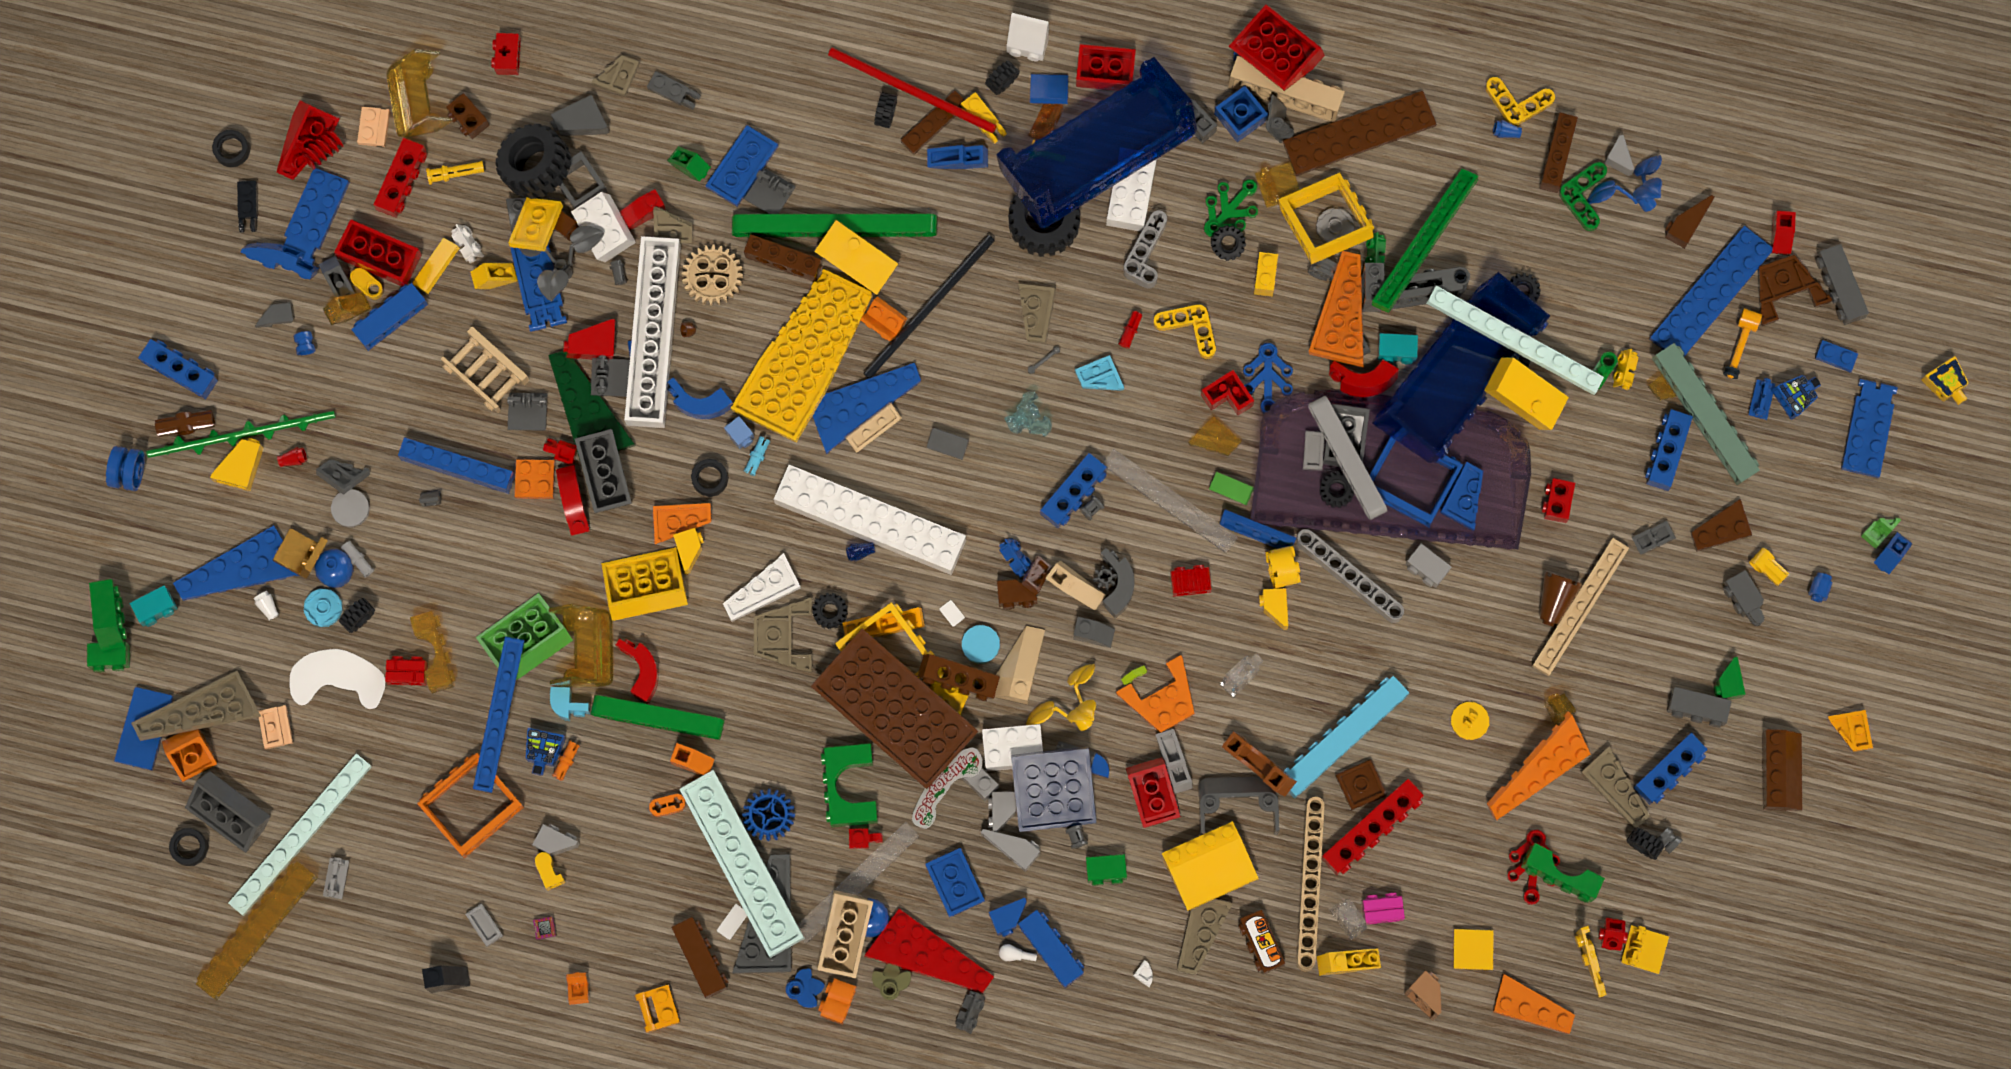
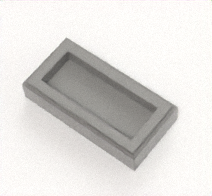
M1305 431L1303 470L1322 471L1324 436L1321 432Z
M482 903L465 914L486 947L503 937Z

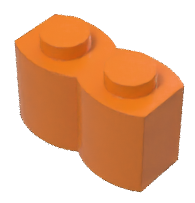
M834 978L833 982H829L825 993H828L826 1001L822 1000L819 1006L820 1016L843 1025L857 987Z

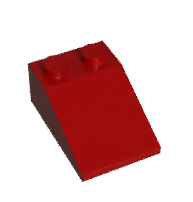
M1163 757L1125 768L1143 828L1181 817Z

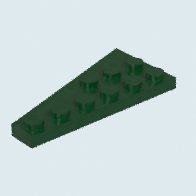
M563 351L548 355L575 445L576 438L612 429L618 451L634 447V442L602 398L598 395H591V383L573 358H566L567 352Z

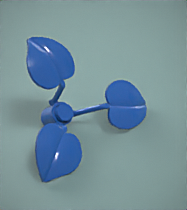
M1661 155L1647 158L1635 167L1634 174L1637 177L1641 176L1643 185L1633 192V196L1620 186L1615 185L1613 180L1596 186L1590 193L1587 202L1589 204L1603 202L1609 199L1615 193V190H1619L1633 200L1635 204L1639 203L1644 212L1651 211L1657 205L1654 198H1661L1662 180L1660 178H1652L1646 181V175H1651L1658 170L1662 162Z

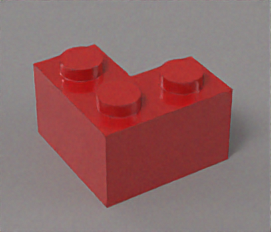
M1234 370L1201 390V397L1211 411L1226 401L1237 416L1254 406L1255 400Z

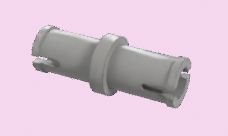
M351 541L346 542L341 547L351 559L352 565H356L365 578L374 572V569L365 560V555L360 553Z

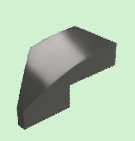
M291 304L271 305L256 323L255 327H272L273 324L292 323Z

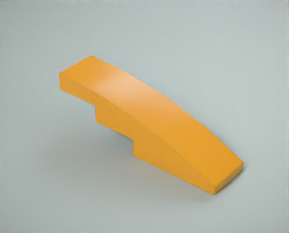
M922 608L905 610L901 614L904 620L909 619L915 627L914 629L925 627ZM892 612L883 615L864 629L873 638L905 631ZM871 616L844 622V634H848Z

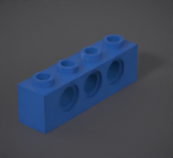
M150 339L138 357L139 360L206 400L218 382L214 376L215 373L206 367L204 370L198 367L199 364L191 358L189 360L182 358L183 354L175 349L170 351L162 341L157 340L155 342ZM162 355H167V359L164 362H159ZM183 364L182 370L175 371L177 365ZM198 373L199 378L192 381V375Z
M1672 409L1668 415H1664L1661 424L1664 425L1663 432L1659 431L1656 439L1659 445L1657 450H1653L1650 459L1653 461L1652 467H1648L1645 478H1648L1647 485L1669 491L1693 416ZM1673 428L1677 430L1678 435H1671L1669 433V429ZM1663 447H1671L1672 453H1666ZM1658 464H1664L1667 470H1659Z
M1088 453L1040 510V515L1056 528H1059L1061 525L1065 526L1071 518L1069 515L1072 511L1076 512L1083 503L1081 501L1085 496L1089 497L1094 492V485L1097 482L1101 483L1105 479L1107 467ZM1084 474H1090L1092 476V480L1084 481L1082 479V476ZM1077 488L1080 490V494L1073 496L1070 494V490ZM1064 502L1068 505V508L1060 510L1057 507L1058 504Z
M1690 733L1634 789L1649 805L1653 801L1657 804L1665 796L1663 792L1667 788L1671 791L1679 783L1677 779L1681 775L1685 777L1693 770L1690 766L1694 762L1699 764L1706 757L1704 753L1708 749ZM1681 753H1688L1690 761H1684L1681 758ZM1674 766L1677 773L1675 775L1670 774L1667 767ZM1654 779H1660L1663 787L1657 788L1653 783Z

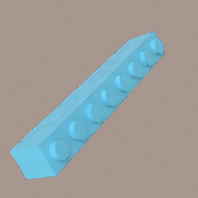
M1394 676L1390 679L1386 677L1379 684L1380 688L1376 692L1372 690L1366 695V701L1362 705L1358 703L1350 710L1352 714L1349 717L1343 716L1336 723L1338 727L1334 730L1330 728L1322 736L1324 739L1320 743L1316 741L1308 748L1310 752L1305 757L1302 754L1294 761L1296 765L1293 768L1289 769L1287 767L1284 770L1297 781L1289 791L1294 799L1409 695L1407 689Z

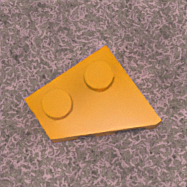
M1866 710L1828 716L1830 723L1853 752L1873 749Z

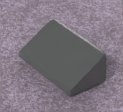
M932 428L927 448L963 460L969 440Z

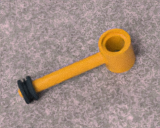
M1743 309L1737 325L1743 330L1731 364L1725 367L1724 376L1730 379H1738L1740 370L1737 367L1750 331H1757L1762 314Z

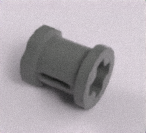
M1094 495L1086 505L1079 507L1081 513L1089 521L1092 520V516L1100 509H1104L1103 504Z
M1082 825L1065 830L1066 834H1069L1072 843L1071 849H1077L1088 844L1081 831Z

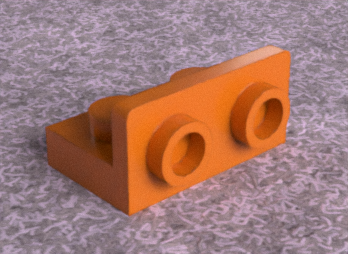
M878 296L873 300L867 313L861 317V321L867 327L873 329L888 341H892L900 333L908 319Z

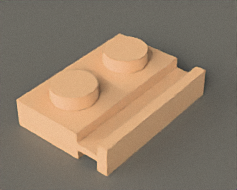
M362 107L357 140L358 145L385 147L390 116L389 109Z
M283 705L281 707L260 710L261 717H259L264 748L271 749L293 744L287 706Z

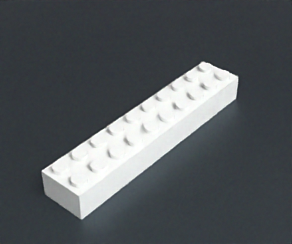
M641 236L625 409V423L627 426L665 428L681 250L679 239Z
M788 465L774 497L776 505L950 575L954 571L966 542V536L791 465Z

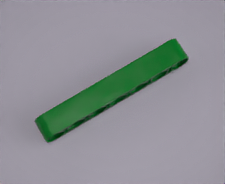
M594 695L590 715L599 718L717 740L721 739L725 722L724 719L600 695Z

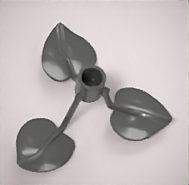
M591 226L576 228L570 235V240L573 244L570 245L568 261L564 259L556 261L546 248L545 252L553 262L554 270L543 271L537 279L538 287L544 297L552 302L567 286L569 279L573 275L571 266H573V248L577 253H585L591 250L603 238V231ZM519 248L522 254L528 257H534L541 253V251Z

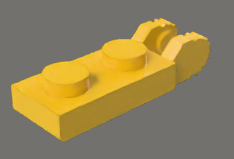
M976 92L960 104L964 110L997 125L996 130L1003 137L1007 135L1004 128L998 123L997 118ZM978 127L992 143L998 142L994 134Z

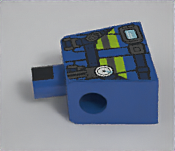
M1801 375L1776 386L1771 391L1792 420L1818 398L1814 390L1820 387L1821 384L1816 377L1807 380L1804 375Z
M528 728L526 760L534 763L532 774L543 776L545 766H555L566 741L564 735Z

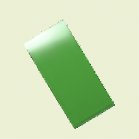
M1216 472L1209 490L1247 505L1254 488Z

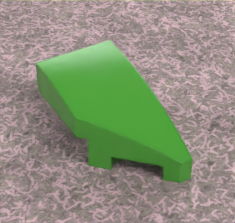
M1879 518L1878 521L1872 523L1861 537L1876 549L1898 525L1901 519L1885 520V518Z

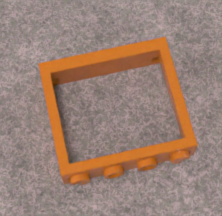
M478 753L472 754L469 758L467 757L464 760L465 763L460 768L457 766L451 770L450 776L447 779L438 781L434 785L435 789L430 793H424L423 797L419 799L420 802L417 803L464 859L524 808L496 775L495 783L512 803L462 846L429 809L433 802L478 765L480 757Z

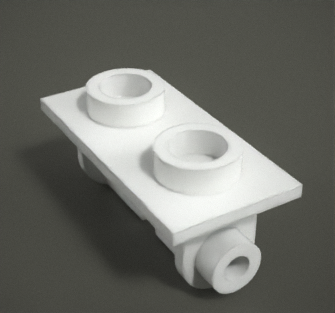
M456 224L457 228L451 231V236L458 247H461L463 244L465 245L460 249L465 260L473 263L476 261L475 257L483 258L482 248L474 240L471 229L466 225Z

